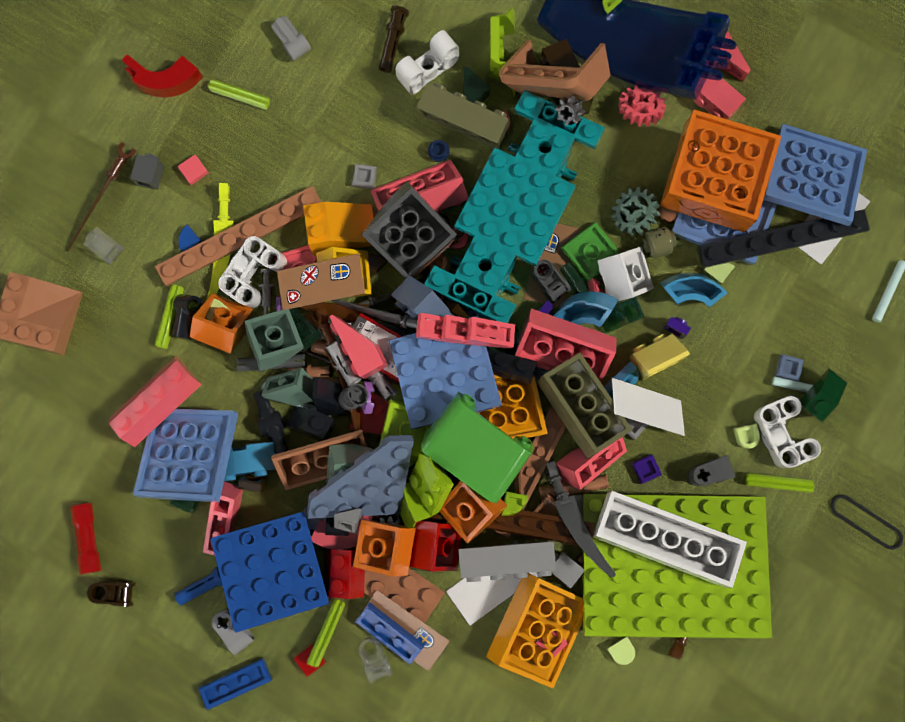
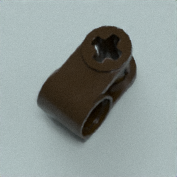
M96 582L88 588L87 597L95 604L133 606L134 602L131 601L132 591L136 582ZM99 586L105 590L103 598L97 595V588Z

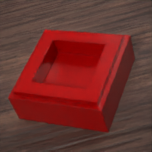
M314 643L294 657V660L306 677L327 662L323 657L318 667H313L307 663Z

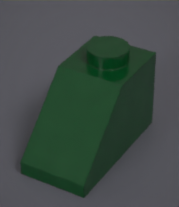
M829 368L799 401L807 411L823 422L838 406L847 382Z

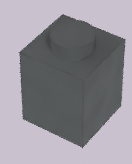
M146 153L145 156L137 154L130 179L137 186L158 190L164 165L153 154Z

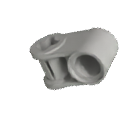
M228 609L219 612L213 617L212 626L232 654L237 655L255 640L249 629L237 633L234 632ZM227 617L229 621L227 624L222 625L220 623L223 620L222 618Z

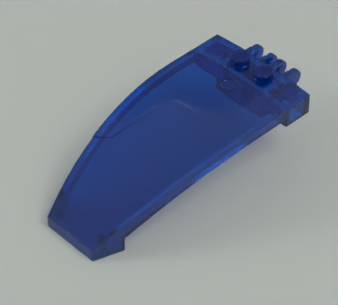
M545 0L536 19L538 24L558 42L567 39L573 53L585 61L600 43H605L610 75L643 88L695 100L706 79L719 81L723 77L721 71L711 68L726 69L732 55L720 48L734 50L737 46L735 41L725 38L730 26L729 16L726 14L707 11L706 14H700L634 0L621 1L609 14L605 12L602 0Z

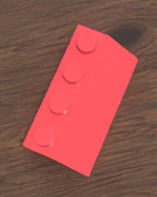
M451 159L370 190L378 212L389 198L407 181L438 213L443 209L458 206L468 200L463 179Z
M531 308L524 323L514 356L537 361V367L550 371L578 353H581L599 381L602 382L616 354V337Z
M175 356L110 417L109 425L120 439L136 447L202 384L179 357Z

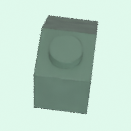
M302 367L267 378L262 396L266 399L293 406L313 401L314 379Z

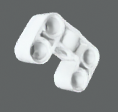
M445 30L439 31L430 41V50L415 61L411 56H407L396 65L397 79L410 95L416 94L427 83L451 68L458 61L459 47ZM426 65H431L433 68L430 70H425L423 67Z
M251 236L245 240L218 281L219 288L238 303L249 308H256L262 302V295L259 290L250 285L251 277L258 267L262 265L275 272L283 270L287 265V259L284 254L262 239ZM260 244V249L254 253V246ZM277 255V262L271 265V258ZM234 280V287L229 289L230 282ZM249 292H252V298L247 302L246 296Z
M788 396L760 407L754 413V420L757 423L763 442L769 450L774 464L782 469L803 464L815 459L821 453V446L815 439L809 438L795 442L791 440L784 425L786 424L785 420L799 414L802 407L799 399L793 396ZM785 402H788L792 407L790 413L784 409ZM765 410L771 414L770 422L763 418ZM805 444H808L811 448L809 455L805 454L803 450ZM784 452L788 453L790 456V462L788 464H786L782 459V455Z

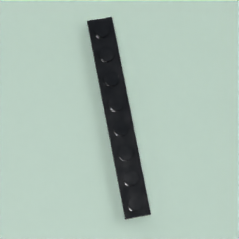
M865 209L855 211L853 222L849 226L822 218L700 245L697 247L702 269L856 235L870 231Z
M378 322L402 337L417 332ZM487 349L494 375L531 384L537 361Z

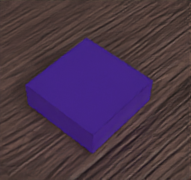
M653 454L631 463L640 484L662 475Z

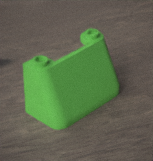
M458 391L425 432L421 449L425 455L431 457L433 461L490 502L497 503L533 453V443L523 435L521 437H510L476 412V402L470 395L466 393L463 395Z

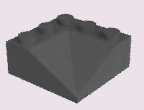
M408 181L389 198L361 233L405 278L409 275H414L457 235L453 228Z

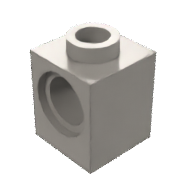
M561 551L559 555L555 553L556 571H551V573L569 588H572L583 574L584 569L564 552Z

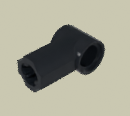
M179 294L175 297L173 307L176 311L172 336L192 339L190 338L192 317L203 305L199 297L187 294Z

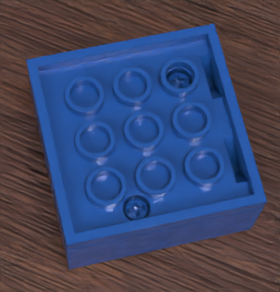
M304 511L210 538L235 633L329 604Z

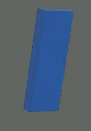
M370 602L355 621L408 664L414 661L425 646Z
M263 658L203 685L198 690L206 710H209L273 679Z

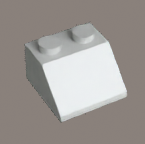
M642 246L597 260L599 273L605 284V293L618 299V301L629 299L654 289Z

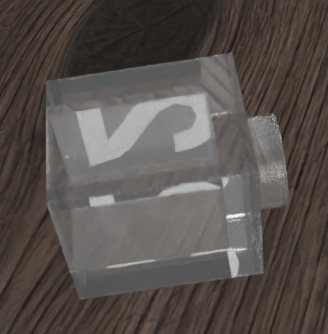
M98 227L88 233L83 243L84 246L109 265L124 249V247Z

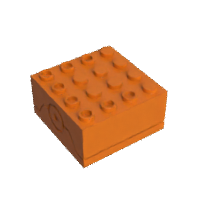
M693 109L683 127L660 207L745 233L758 219L781 136Z

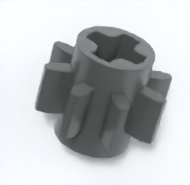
M574 95L569 97L568 100L566 97H563L559 100L561 105L555 108L558 111V120L564 121L567 126L572 120L575 124L581 120L580 116L585 113V110L582 109L583 101L575 99Z

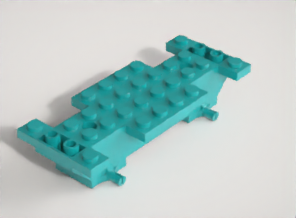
M525 90L514 109V113L533 122L521 146L513 142L510 143L507 150L515 153L516 156L514 157L494 148L455 224L456 229L474 237L464 258L452 256L450 263L458 267L455 275L434 265L424 284L435 293L454 301L476 314L504 323L509 322L516 304L499 297V295L504 290L517 295L521 288L509 282V277L517 258L535 267L537 266L575 190L576 185L561 179L563 175L574 181L578 172L566 168L567 160L575 142L577 141L595 150L605 129L604 126L580 116L581 120L575 124L572 120L567 126L564 121L558 120V111L555 110L558 105ZM541 147H547L550 150V152L542 153L539 151V149ZM482 263H488L492 268L484 272L479 269V266Z

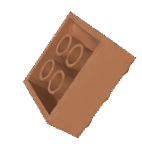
M9 272L0 301V340L64 356L83 293L33 277Z

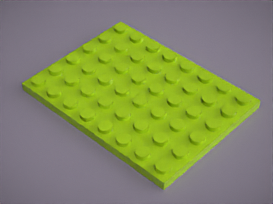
M582 494L583 521L594 523L595 529L607 494ZM625 495L746 541V547L733 588H724L592 537L597 548L616 573L615 577H610L584 552V636L772 638L765 497Z

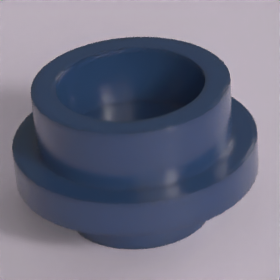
M442 140L433 141L428 147V155L433 161L442 162L449 156V146Z

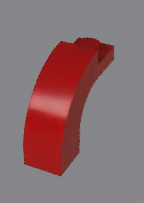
M128 54L122 58V62L126 65L124 70L133 77L131 80L137 88L155 97L167 98L181 95L192 89L203 78L199 69L183 55L170 68L159 72L145 69Z

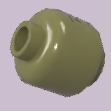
M665 226L647 231L645 239L642 240L644 252H648L653 258L669 255L673 252L674 247L677 246L673 230H669Z

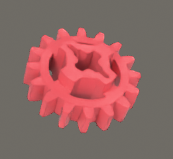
M634 85L633 90L628 87L626 93H621L617 106L619 107L618 113L624 114L623 120L630 119L629 124L631 125L634 122L637 123L638 127H641L642 123H645L647 127L650 126L651 122L656 125L658 120L663 118L666 109L664 104L665 98H660V92L654 93V88L647 90L646 86L643 85L642 89H639L637 85Z

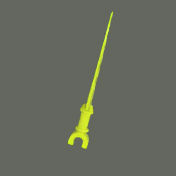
M219 183L218 201L220 202L219 216H217L219 220H213L214 236L234 226V221L228 220L230 219V216H228V202H230V187L228 183ZM230 255L213 263L207 299L212 293L217 295L219 291L218 281L228 267Z

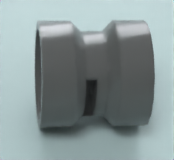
M353 384L341 390L338 402L343 409L348 411L354 410L368 401V391L361 384Z

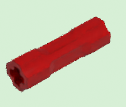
M92 503L70 506L78 549L79 575L101 571L93 525Z

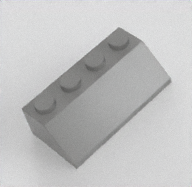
M553 541L459 549L461 578H466L467 582L481 581L483 576H490V580H502L504 575L513 574L514 578H527L528 573L537 572L538 577L551 576V571H556Z

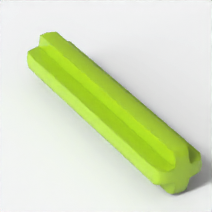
M211 79L208 85L211 92L265 110L270 105L269 97L215 79Z
M172 284L155 341V346L158 348H168L176 316L173 301L177 295L183 294L184 288L182 286Z
M747 473L745 476V485L809 493L814 491L813 480Z
M333 600L307 660V663L313 667L320 665L344 609L345 603L343 601Z

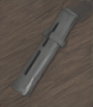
M305 353L295 354L282 365L269 369L306 367V361L296 362L297 360L306 359ZM255 357L237 358V364H246L244 366H237L238 372L253 370L264 372V370L260 371Z

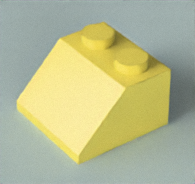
M662 334L653 339V344L646 347L644 343L633 349L634 353L629 358L637 366L641 381L682 361L690 355L685 346L673 334L667 337L665 334Z

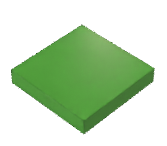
M596 221L561 247V251L586 282L600 274L597 260L620 253Z

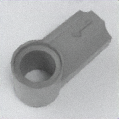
M287 16L279 17L274 21L271 27L293 61L311 50L306 38L302 33H298Z

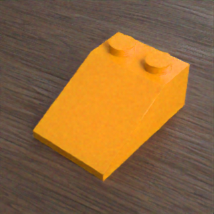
M320 202L303 205L308 244L313 256L330 247L358 249L372 246L361 234L374 218L371 204Z

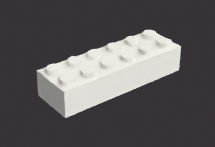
M614 491L607 493L593 532V538L724 588H733L747 543Z

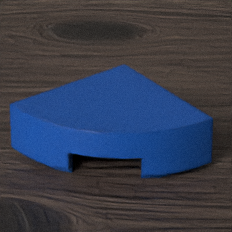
M188 225L182 229L179 236L181 252L202 242Z

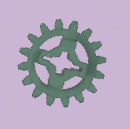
M637 187L635 192L632 188H629L627 195L624 192L621 193V200L615 199L618 205L612 207V210L616 213L612 215V219L616 221L615 226L621 228L620 230L626 234L628 232L631 236H634L637 231L640 235H643V229L646 228L649 231L651 230L649 225L657 223L654 217L660 216V213L656 210L660 207V204L656 201V196L651 194L648 189L643 191L641 187ZM644 200L648 202L649 207L645 206ZM623 216H626L628 223L624 221Z

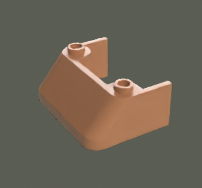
M526 40L499 70L501 82L521 95L525 90L536 96L566 97L569 99V97L574 95L575 99L582 101L592 99L611 76L605 43H600L580 68L537 65L531 40Z

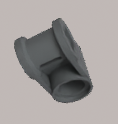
M545 259L539 260L537 266L533 267L532 277L551 303H555L556 298L564 292L571 291L568 282L559 274L550 261ZM545 267L548 270V275H539L537 268Z
M728 455L694 466L688 472V480L694 486H705L736 477ZM703 472L704 477L698 479L697 475Z

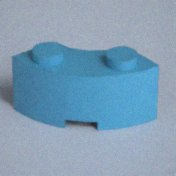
M697 273L676 274L660 282L677 304L685 300L695 299L711 307L727 294V291L714 280Z
M601 292L578 293L566 299L553 316L578 325L587 323L601 327L614 309L618 299Z
M273 442L249 444L246 447L233 449L231 447L224 482L234 481L236 476L254 473V477L267 476L268 471L275 470L276 468L271 459V456L275 455Z

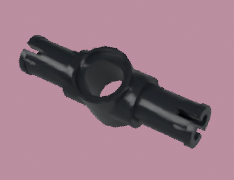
M263 390L254 393L253 398L259 412V418L256 421L262 435L273 442L276 454L289 451L283 436V429L286 427L280 412L271 407L269 399L262 396Z

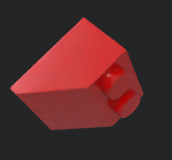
M432 520L416 522L409 567L431 572L458 571L459 549H461L462 537L449 522Z
M325 548L323 583L327 597L342 599L364 598L365 570L353 567L356 550Z

